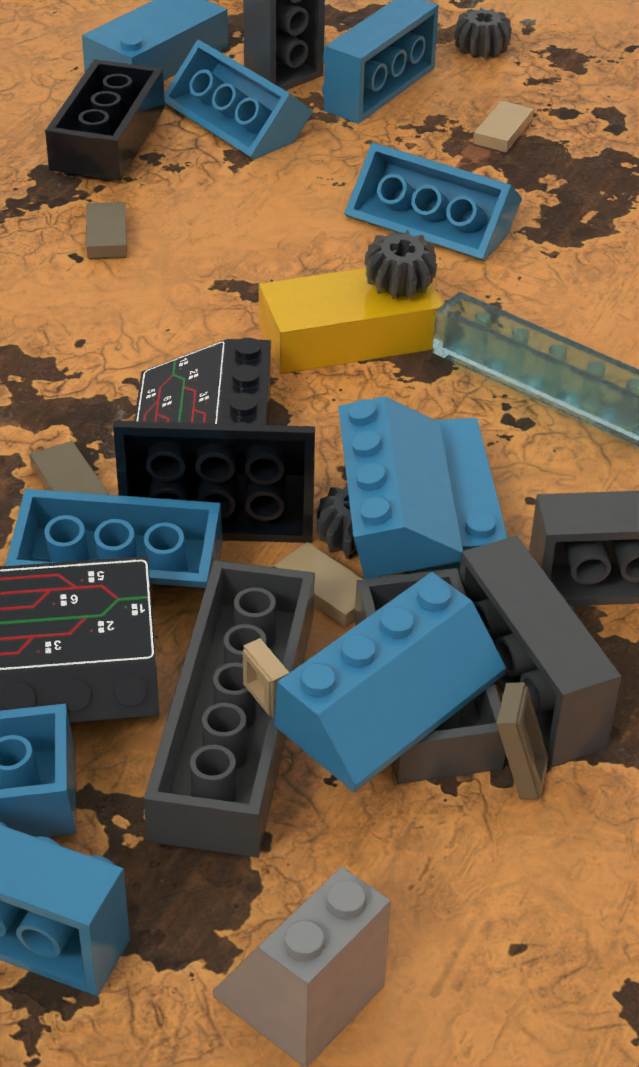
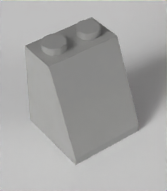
M341 866L213 989V997L303 1067H308L384 987L391 900Z

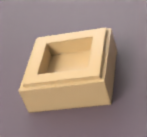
M259 638L244 645L243 685L265 712L274 718L277 681L289 674V671L262 639Z

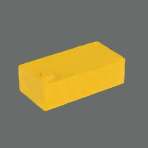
M366 268L259 284V326L265 340H271V354L280 374L443 348L446 306L433 283L428 286L426 293L420 294L415 292L412 299H408L405 295H397L394 300L391 293L377 294L376 286L367 283Z

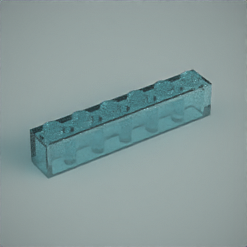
M460 291L436 310L432 353L553 407L564 414L588 423L601 431L623 439L639 448V369Z

